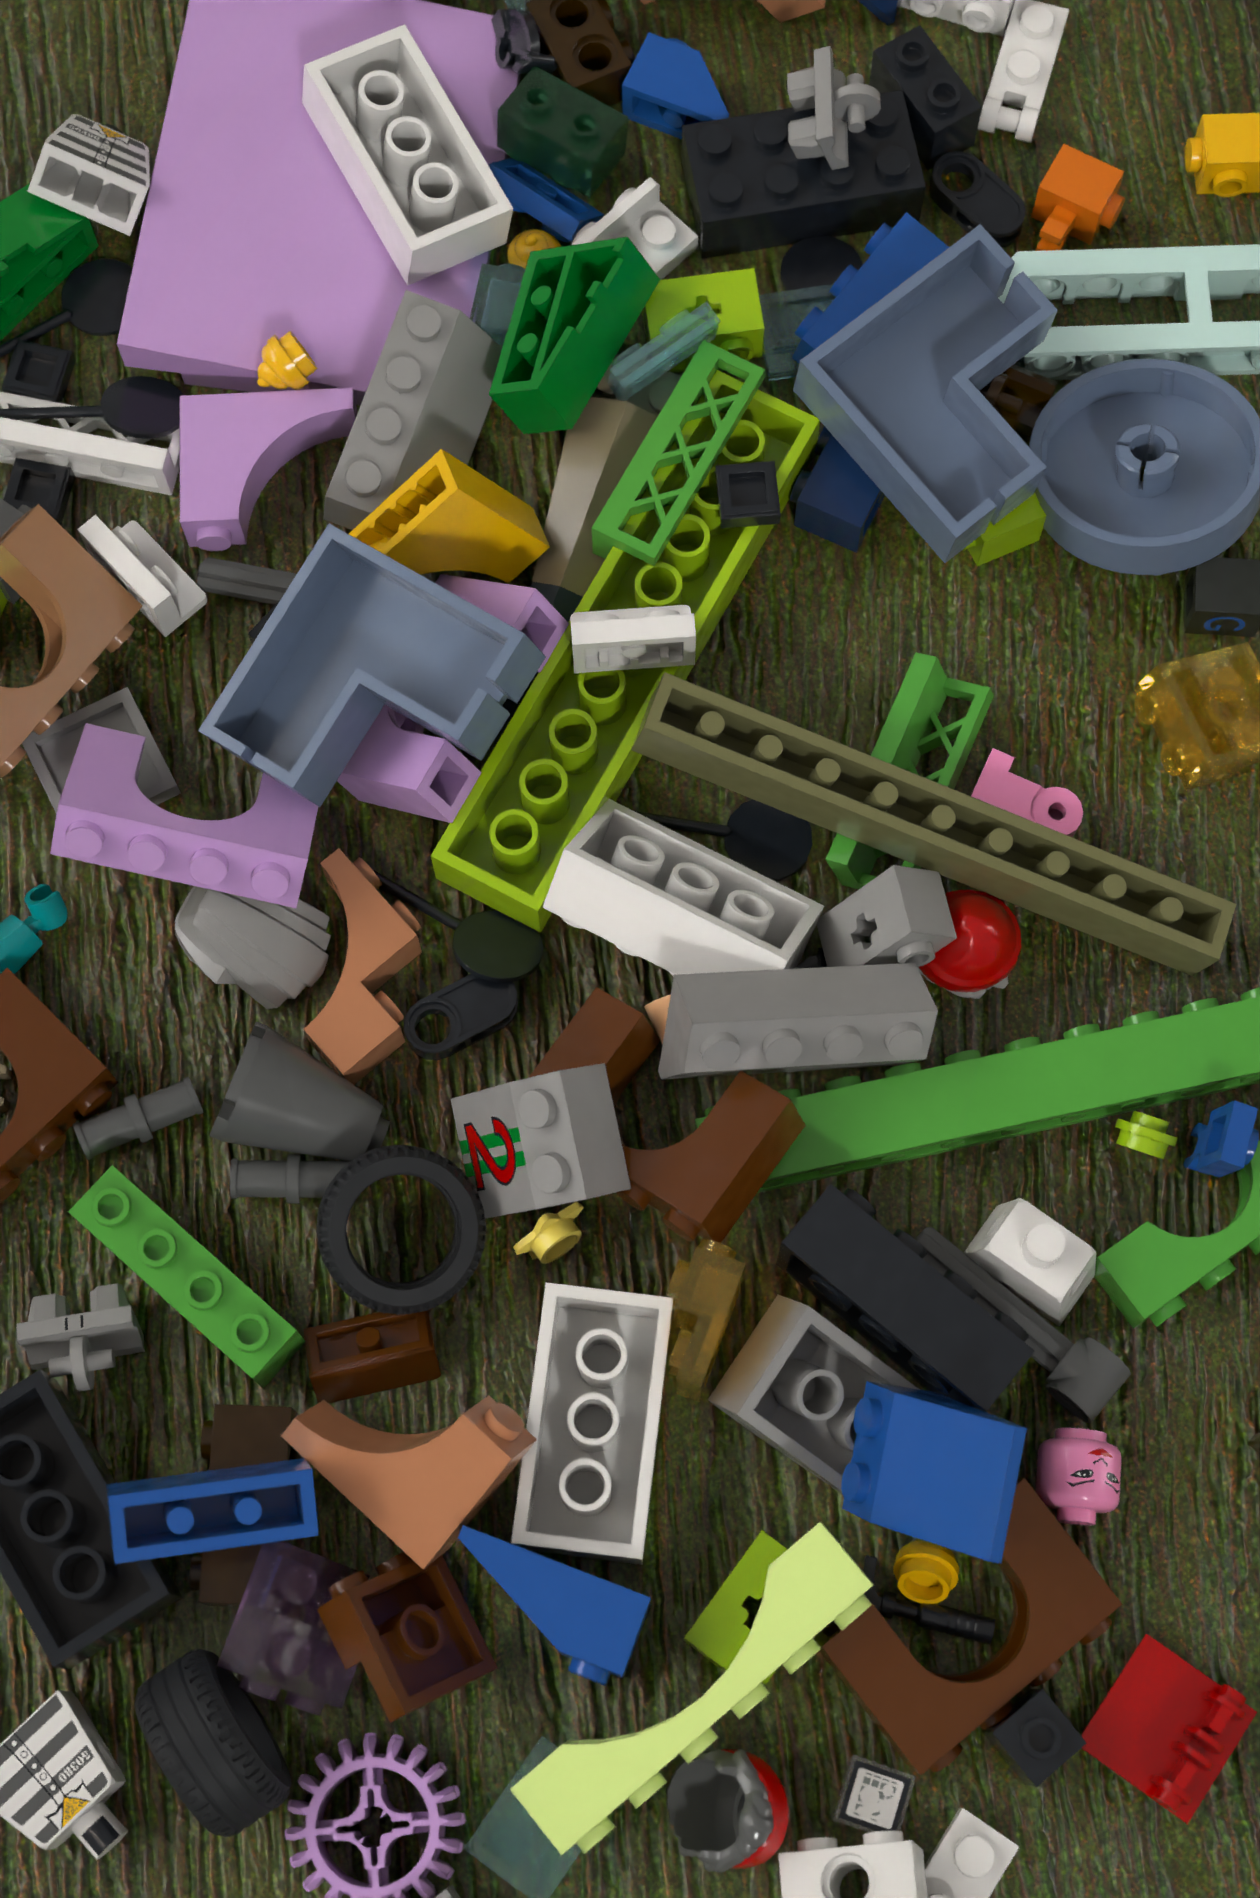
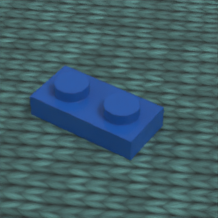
M517 157L489 164L490 170L512 205L513 211L528 213L542 223L541 228L543 231L555 236L559 241H573L583 226L589 222L597 223L604 217L603 213Z

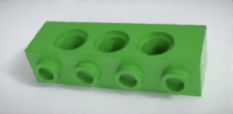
M113 1165L68 1211L263 1389L305 1343L304 1338L294 1327Z

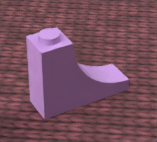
M353 388L180 396V524L189 547H199L206 551H223L231 545L247 544L248 526L253 508L260 493L274 474L301 452L320 443L349 436L358 413Z

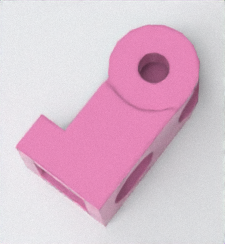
M992 748L971 797L1073 837L1083 817V808L1078 797L1066 788L1050 787L1045 789L1034 782L1009 772L1015 757Z

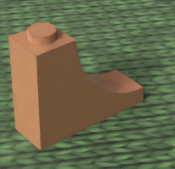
M487 1396L464 1412L454 1424L440 1430L419 1434H395L364 1426L340 1413L323 1400L295 1417L281 1435L284 1440L423 1570L450 1549L458 1539L462 1526H468L537 1440L524 1428L522 1419L513 1409L504 1404L497 1403L490 1396Z

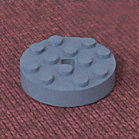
M1135 359L1111 363L1093 369L1060 389L1049 400L1035 422L1029 447L1047 467L1035 490L1038 501L1046 514L1043 527L1061 547L1090 565L1110 571L1135 575L1158 576L1185 570L1216 557L1234 544L1247 530L1260 505V419L1255 409L1236 388L1215 374L1199 367L1172 360ZM1142 466H1145L1144 476H1143V480H1144V481H1141V468H1142Z

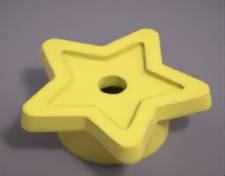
M577 1201L558 1213L543 1214L538 1219L533 1231L514 1245L513 1248L516 1254L528 1252L532 1260L538 1258L542 1264L553 1262L565 1255L577 1244L582 1236L581 1231L573 1221L584 1207Z

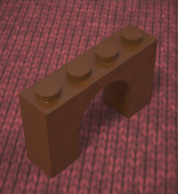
M8 968L0 974V1051L9 1059L15 1071L18 1083V1098L14 1114L7 1127L0 1134V1203L17 1189L21 1181L18 1176L35 1160L42 1162L50 1158L61 1148L67 1138L65 1132L82 1116L84 1118L94 1116L109 1102L112 1097L110 1090L118 1083L107 1067Z
M596 987L528 1078L559 1070L605 1063L615 1109L620 1095L656 1048L660 1039L643 1013ZM740 1070L701 1125L682 1141L656 1150H639L622 1145L631 1189L616 1192V1194L640 1211H644L648 1205H651L664 1213L662 1221L682 1238L693 1242L697 1235L718 1247L806 1125L791 1099Z
M1023 1477L1017 1478L1002 1562L997 1563L1011 1589L1013 1619L1004 1644L988 1662L972 1671L961 1674H940L926 1670L913 1657L873 1604L842 1631L832 1621L813 1637L821 1647L819 1652L905 1764L920 1776L928 1769L935 1773L952 1763L962 1752L963 1747L960 1742L979 1726L982 1730H985L1000 1722L1013 1707L1010 1699L1028 1684L1032 1687H1037L1053 1677L1063 1665L1060 1657L1077 1642H1080L1081 1645H1086L1101 1636L1112 1624L1109 1615L1122 1605Z

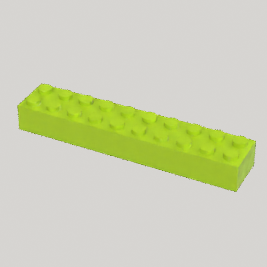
M717 370L709 386L713 398L716 400L738 394L744 382ZM758 389L656 565L653 566L613 546L575 612L688 605L691 609V614L694 613L696 663L775 525L721 528L715 478L716 465L775 461L780 513H782L790 499L798 476L803 469H807L815 455L814 451L819 436L820 420ZM703 394L697 404L705 403ZM727 411L719 413L721 421L723 420ZM709 415L687 421L681 432L686 447L710 441L715 430ZM674 442L669 452L678 449L676 442ZM700 457L691 460L693 468H695ZM681 462L659 468L653 479L658 494L683 488L688 478ZM646 489L641 499L650 497L648 489ZM672 505L663 507L665 515L668 514ZM655 510L632 515L622 531L650 544L660 527ZM570 620L568 627L541 673L537 674L481 769V775L454 821L448 825L431 854L436 879L540 933L552 912L542 907L564 848L608 799L617 801L642 757V754L632 751L631 748L651 696L664 672L686 680L694 666L685 665L574 673Z

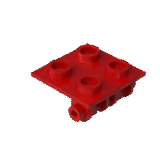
M1146 1633L1081 1733V1736L1087 1742L1081 1749L1188 1824L1254 1719L1257 1711L1245 1703L1247 1699L1240 1692L1227 1684L1220 1686Z

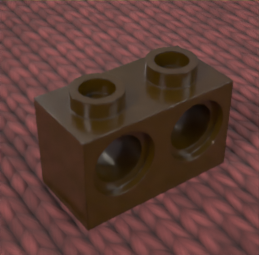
M531 0L526 2V10L533 16L538 27L540 52L555 57L557 69L552 75L548 76L572 121L621 102L622 84L635 60V56L628 41L625 39L619 41L614 33V20L606 0ZM595 68H597V69H602V70L591 71L590 69H595Z

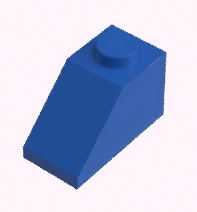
M648 32L622 84L623 117L682 139V125L729 118L728 111L700 51L690 48L679 39H666Z

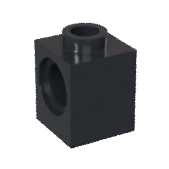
M1030 1689L1013 1704L1011 1711L1000 1722L988 1729L982 1730V1733L1025 1785L1038 1787L1087 1744L1043 1689Z

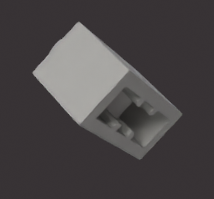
M898 865L888 868L819 917L817 922L827 967L916 963L917 967L931 962L935 958L937 951L957 939L940 873Z

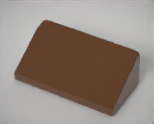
M428 1310L413 1314L376 1312L303 1329L309 1377L318 1403L323 1400L333 1403L430 1381L441 1376Z

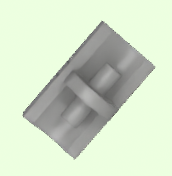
M831 47L814 49L813 67L787 74V91L795 112L815 108V116L793 120L788 123L789 144L797 159L825 156L832 170L849 167L847 122L849 131L854 133L862 132L865 129V121L875 117L881 109L880 92L875 87L864 84V77L857 73L850 74L847 77L846 85L844 73L833 67V51Z
M119 1283L98 1286L90 1292L91 1312L70 1315V1305L66 1297L58 1294L33 1297L28 1322L17 1323V1341L20 1346H24L32 1370L49 1367L51 1377L72 1374L75 1386L80 1392L94 1388L95 1370L115 1367V1356L145 1352L144 1334L132 1306L129 1304L125 1290Z

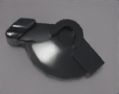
M498 9L491 19L497 40L495 57L498 66L504 69H512L519 74L552 75L557 69L555 57L540 52L538 27L533 16L526 9Z

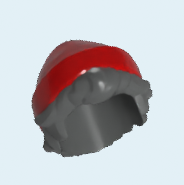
M709 1746L689 1764L682 1759L681 1763L675 1767L666 1788V1807L669 1812V1822L673 1825L675 1837L678 1838L679 1852L682 1856L698 1857L707 1872L715 1871L722 1873L728 1869H745L758 1866L769 1860L778 1851L788 1826V1801L778 1776L763 1759L744 1749L728 1748L717 1750Z

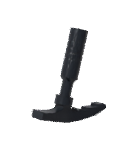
M865 1555L862 1571L874 1585L864 1595L877 1608L883 1618L892 1619L893 1615L914 1620L918 1627L971 1639L988 1645L991 1644L995 1629L994 1618L970 1612L967 1613L966 1611L939 1604H915L897 1599L896 1593L884 1591L883 1595L879 1597L875 1589L877 1558Z

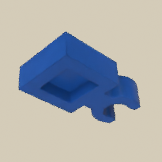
M1234 1100L1212 1110L1208 1125L1198 1123L1193 1127L1191 1136L1198 1138L1196 1148L1190 1157L1185 1158L1183 1166L1219 1178L1243 1169L1244 1165H1247L1253 1158L1259 1141V1132L1257 1129H1254L1258 1108Z

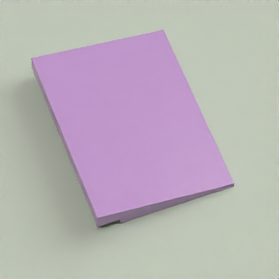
M189 0L117 339V346L126 367L181 373L184 384L246 392L295 390L291 387L281 390L273 386L264 388L257 384L258 366L263 362L261 353L268 339L273 335L281 338L291 331L318 368L308 376L310 383L298 390L353 388L356 405H361L406 290L458 309L478 325L491 250L407 286L303 106L302 93L304 64L405 24L488 166L492 162L507 159L521 74L512 69L500 68L496 62L495 48L497 40L491 20L494 15L423 0Z

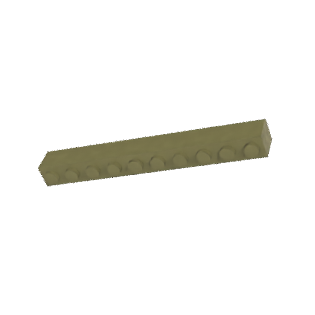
M664 672L651 696L631 748L634 752L927 870L937 871L942 876L1193 976L1220 960L1236 908V904L668 673Z

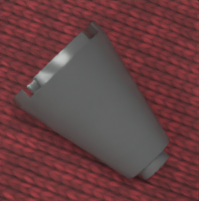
M256 1021L209 1136L221 1142L352 1161L359 1155L366 1153V1151L381 1147L390 1120L380 1117L383 1109L382 1103L271 1027Z

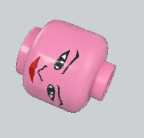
M1058 1428L1055 1429V1438L1045 1440L1039 1445L1035 1492L1048 1508L1057 1509L1056 1519L1058 1522L1074 1525H1096V1513H1107L1115 1510L1118 1506L1122 1458L1119 1449L1106 1442L1107 1433L1090 1429Z

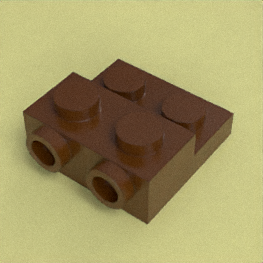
M402 1552L375 1568L379 1575L368 1580L364 1570H361L330 1586L328 1590L332 1599L317 1609L345 1669L347 1670L362 1663L390 1723L484 1677L498 1668L443 1555L423 1570L405 1552Z

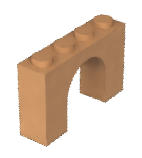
M39 504L18 518L0 538V577L31 606L40 620L45 636V658L35 680L26 687L8 688L0 686L1 778L7 775L25 756L26 751L20 745L30 733L34 731L37 735L42 734L62 714L63 709L57 703L70 689L74 694L78 693L98 673L100 668L93 662L106 648L112 653L130 637L135 628L129 621L142 608V605Z

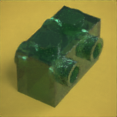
M534 66L498 109L497 147L504 150L514 160L526 162L551 176L561 186L573 188L590 198L625 155L629 117Z

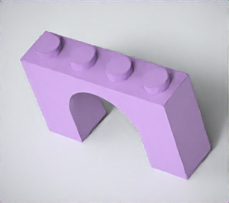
M440 574L436 581V584L525 633L546 656L537 671L541 673L569 625L563 616L536 588ZM384 705L337 782L359 801L452 823L482 772L447 739L423 734L424 727Z
M85 723L58 803L50 854L297 908L318 811L317 805L263 773L256 802L248 811L239 816L223 820H198L176 815L151 802L137 785L146 737Z

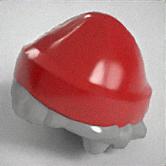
M969 889L945 893L957 939L937 951L935 958L931 962L918 967L920 974L924 975L927 981L965 998L980 999L986 990L992 987L1004 989L1008 985V975L1016 966L1021 953V930L1015 915L1001 900L982 891Z

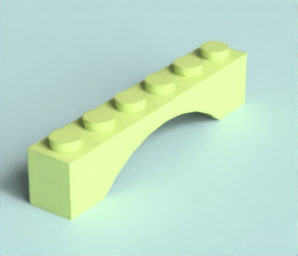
M819 1522L769 1565L763 1600L748 1638L728 1670L701 1698L677 1715L638 1732L605 1739H570L559 1746L510 1790L561 1856L575 1843L585 1854L616 1827L608 1817L613 1810L627 1798L637 1809L667 1783L659 1772L678 1754L689 1764L719 1738L710 1726L731 1709L738 1719H741L770 1693L762 1681L783 1665L791 1675L815 1655L821 1647L813 1637L830 1622L834 1621L842 1631L868 1609L872 1603L864 1593L874 1584L822 1522Z

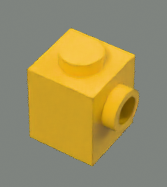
M1260 113L1202 114L1195 137L1188 138L1185 146V168L1187 172H1194L1196 194H1216L1220 197H1233L1241 193H1260Z

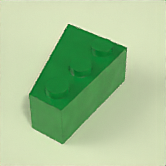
M30 183L0 201V341L99 246L89 218L27 192Z
M629 237L530 252L489 392V396L523 434L573 429L658 285L660 278Z

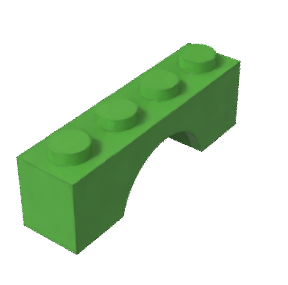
M1260 1140L1251 1161L1244 1165L1243 1169L1236 1171L1240 1189L1239 1202L1232 1221L1225 1229L1208 1236L1184 1237L1166 1232L1147 1221L1096 1258L1094 1277L1133 1329L1148 1318L1157 1328L1187 1306L1180 1295L1199 1282L1205 1291H1208L1236 1270L1230 1258L1248 1246L1255 1256L1260 1253Z

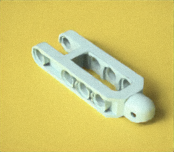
M1260 244L1017 251L1011 257L1015 264L1003 294L998 297L1003 304L1014 277L1023 271L1048 300L1062 299V304H1074L1075 299L1118 298V303L1130 302L1131 297L1174 296V301H1186L1188 323L1050 327L1045 340L1014 364L1051 380H1074L1093 369L1111 363L1135 359L1172 360L1199 367L1215 375L1260 374V321L1213 322L1210 301L1241 299L1243 294H1260Z

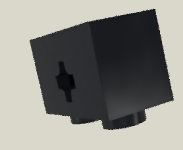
M920 25L873 51L869 85L875 87L880 93L903 90L918 157L928 171L933 169L937 160L948 152H963L974 146L982 106Z

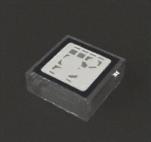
M851 1754L832 1820L868 1833L901 1831L916 1776Z

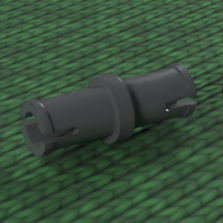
M188 1076L178 1083L137 1099L135 1094L123 1098L124 1105L83 1122H76L73 1124V1128L88 1161L98 1154L137 1138H140L141 1143L153 1139L152 1132L204 1112Z
M288 1154L287 1161L238 1160L237 1158H232L230 1165L231 1199H238V1197L286 1198L287 1204H300L301 1198H323L330 1182L350 1161H302L300 1154Z

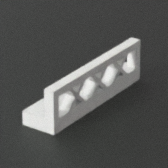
M0 391V409L74 406ZM0 417L1 463L14 465L15 459L21 458L70 467L75 477L172 496L180 469V427L166 436L152 438L170 442L169 449L144 445L150 439L129 436L125 438L123 434L112 429L103 417L53 419L57 420L61 428L34 423L40 419L14 420ZM67 422L74 423L75 425L70 427ZM97 428L110 430L116 439L88 433Z

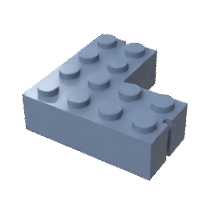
M981 224L801 359L793 391L944 563L985 533L989 522L995 525L1032 496L1047 468L982 395L980 390L1045 340L1058 310L1023 271L1014 277L1004 304L998 299L1004 292L1015 262Z
M329 523L198 731L228 752L321 807L384 705H387L439 737L447 739L451 744L481 761L510 716V713L503 707L504 702L508 698L518 703L546 656L525 633Z

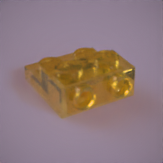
M1248 642L1158 664L1134 687L1137 693L1134 702L1136 714L1144 724L1153 725L1163 745L1160 754L1162 765L1169 775L1179 776L1185 790L1229 779L1243 767L1260 763V664Z
M709 1239L700 1240L691 1262L679 1259L667 1291V1296L673 1298L674 1326L681 1328L669 1361L671 1366L669 1374L677 1376L676 1394L700 1402L741 1291L745 1271V1263L735 1260L737 1252L734 1249Z

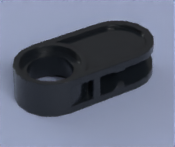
M961 151L948 152L937 160L933 167L929 188L931 198L936 205L967 233L981 224L1002 248L1015 243L1021 234L1026 213L1024 202L1019 195L970 153ZM952 172L963 173L972 181V186L965 191H952L943 184L942 178Z
M469 974L419 1000L410 1007L404 1019L403 1028L410 1048L416 1055L426 1060H440L502 1030L513 1021L517 1014L518 997L513 982L498 983L486 981ZM430 1014H440L451 1023L448 1037L437 1044H427L421 1041L416 1034L417 1025L420 1020Z

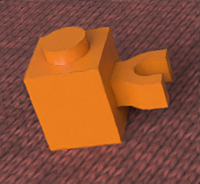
M1063 143L1038 187L1031 217L1044 223L1040 230L1039 237H1041V240L1035 251L1062 250L1069 235L1091 245L1101 226L1111 229L1125 202V197L1118 194L1124 171Z

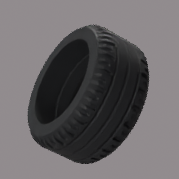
M390 1145L359 1155L336 1174L327 1187L318 1210L317 1241L326 1268L334 1281L347 1295L360 1304L376 1311L389 1314H413L441 1305L466 1285L474 1274L484 1250L486 1219L477 1190L465 1173L454 1163L424 1148L410 1145ZM392 1175L416 1176L433 1184L447 1199L454 1218V1237L444 1260L428 1275L415 1281L403 1283L381 1280L364 1270L354 1258L347 1239L348 1217L357 1197L372 1183Z
M202 1649L192 1650L186 1653L183 1658L177 1659L168 1667L144 1681L138 1688L135 1711L145 1739L177 1795L198 1822L210 1833L224 1837L236 1835L259 1818L271 1812L274 1808L280 1806L287 1799L291 1786V1776L279 1746L246 1690L228 1666L215 1653Z

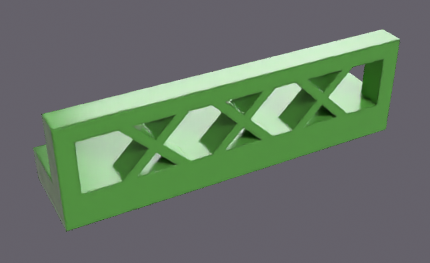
M705 340L702 341L591 528L593 554L606 559L614 546L653 566L656 565L765 378L764 368ZM717 370L721 372L723 370L745 380L738 394L714 400L709 383ZM703 394L705 403L697 404ZM727 411L726 415L721 421L719 413ZM710 415L715 430L712 439L686 447L681 432L685 423ZM674 442H676L678 449L669 452ZM700 457L695 468H693L691 460ZM682 462L688 478L683 488L658 494L653 479L658 469ZM646 489H648L650 497L641 499ZM672 505L668 514L665 515L663 507ZM655 510L660 527L650 544L622 531L632 515Z
M916 652L871 756L919 775L916 766L921 755L944 744L949 754L944 768L924 778L955 789L994 697L991 688L948 678L938 657ZM947 696L972 702L966 717L944 728L942 727L938 715ZM935 725L937 731L931 734V731ZM956 738L955 743L952 747L950 741ZM837 833L825 860L841 885L859 890L877 877L870 875L876 859L886 853ZM905 860L902 864L905 867L921 868Z

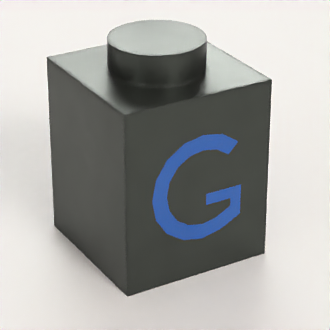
M1214 557L1200 565L1191 567L1185 578L1184 633L1255 637L1260 628V560Z

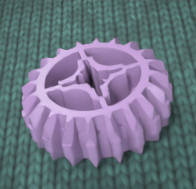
M366 1733L364 1735V1755L361 1756L357 1755L355 1746L350 1739L339 1741L338 1749L343 1763L338 1766L328 1754L320 1753L315 1758L318 1768L326 1775L325 1778L319 1781L312 1775L302 1774L298 1779V1784L304 1790L313 1794L310 1803L293 1799L288 1802L287 1810L293 1814L306 1815L305 1826H294L285 1829L286 1840L294 1841L305 1838L308 1849L291 1856L289 1859L293 1868L300 1867L312 1861L317 1871L304 1880L302 1884L304 1889L310 1892L326 1880L331 1885V1888L324 1898H341L343 1894L351 1896L350 1898H411L408 1890L413 1887L422 1898H434L437 1892L434 1885L426 1878L427 1874L432 1871L438 1877L448 1880L454 1873V1869L450 1864L439 1859L441 1850L450 1853H460L464 1847L463 1841L457 1838L445 1837L446 1826H459L466 1823L465 1813L454 1812L445 1815L443 1802L454 1800L461 1795L459 1787L454 1785L438 1792L434 1785V1782L443 1777L447 1772L448 1767L445 1763L438 1762L426 1773L423 1772L419 1767L427 1756L428 1748L418 1744L412 1750L408 1760L401 1758V1753L404 1747V1737L396 1734L391 1736L386 1754H379V1739L376 1733ZM383 1768L395 1771L411 1781L422 1795L428 1811L404 1812L395 1808L388 1798L387 1785L384 1784ZM362 1770L363 1786L360 1787V1803L355 1812L346 1818L324 1820L327 1804L337 1787L348 1777ZM372 1806L382 1808L383 1813L381 1817L389 1815L392 1822H409V1826L393 1828L391 1832L381 1835L379 1847L368 1843L371 1835L362 1837L360 1830L347 1832L343 1830V1826L360 1824V1821L370 1818ZM429 1832L427 1846L416 1866L400 1880L389 1883L388 1866L391 1865V1851L396 1840L403 1835ZM325 1841H349L356 1845L362 1852L364 1868L368 1869V1883L360 1882L344 1873L332 1860Z

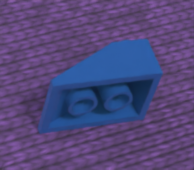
M866 1381L864 1397L858 1402L854 1413L856 1438L852 1459L846 1466L842 1476L841 1489L844 1497L842 1509L869 1523L989 1562L1001 1563L1027 1428L936 1392Z
M462 1526L458 1539L563 1656L572 1659L568 1668L570 1673L603 1686H607L610 1675L624 1679L651 1605V1597L467 1526Z

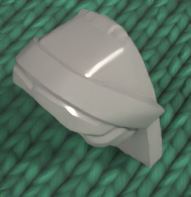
M193 886L175 919L176 938L191 962L196 964L215 984H237L266 1009L278 1008L286 999H295L306 986L312 987L324 973L329 958L326 949L331 937L326 932L329 916L301 899H298L297 908H292Z

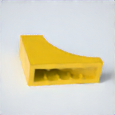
M440 449L349 533L354 538L420 575L440 571H471L496 577L508 584L550 548L533 507L443 449Z

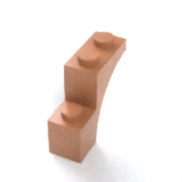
M338 848L320 864L328 884L335 891L344 906L348 927L346 960L341 978L331 998L317 1017L303 1030L311 1046L333 1071L355 1085L405 1043L402 1030L398 1025L404 1019L403 1014L382 990L375 996L372 993L422 953L416 934L421 929V926L413 914L399 900L390 905L377 891L382 886L380 879L362 858L359 857L352 863Z

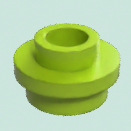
M1134 1110L1130 1122L1118 1118L1115 1125L1116 1128L1121 1129L1116 1144L1163 1160L1168 1146L1175 1147L1178 1138L1166 1134L1169 1125L1168 1121Z

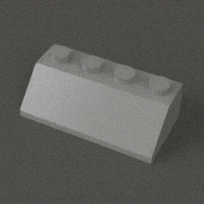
M405 291L326 492L324 520L353 530L440 449L445 450L466 465L469 464L493 401L489 396L502 346L462 311L411 291Z
M916 963L675 974L658 1072L661 1079L738 1075L740 1070L746 1074L897 1066L927 1059L938 1009Z

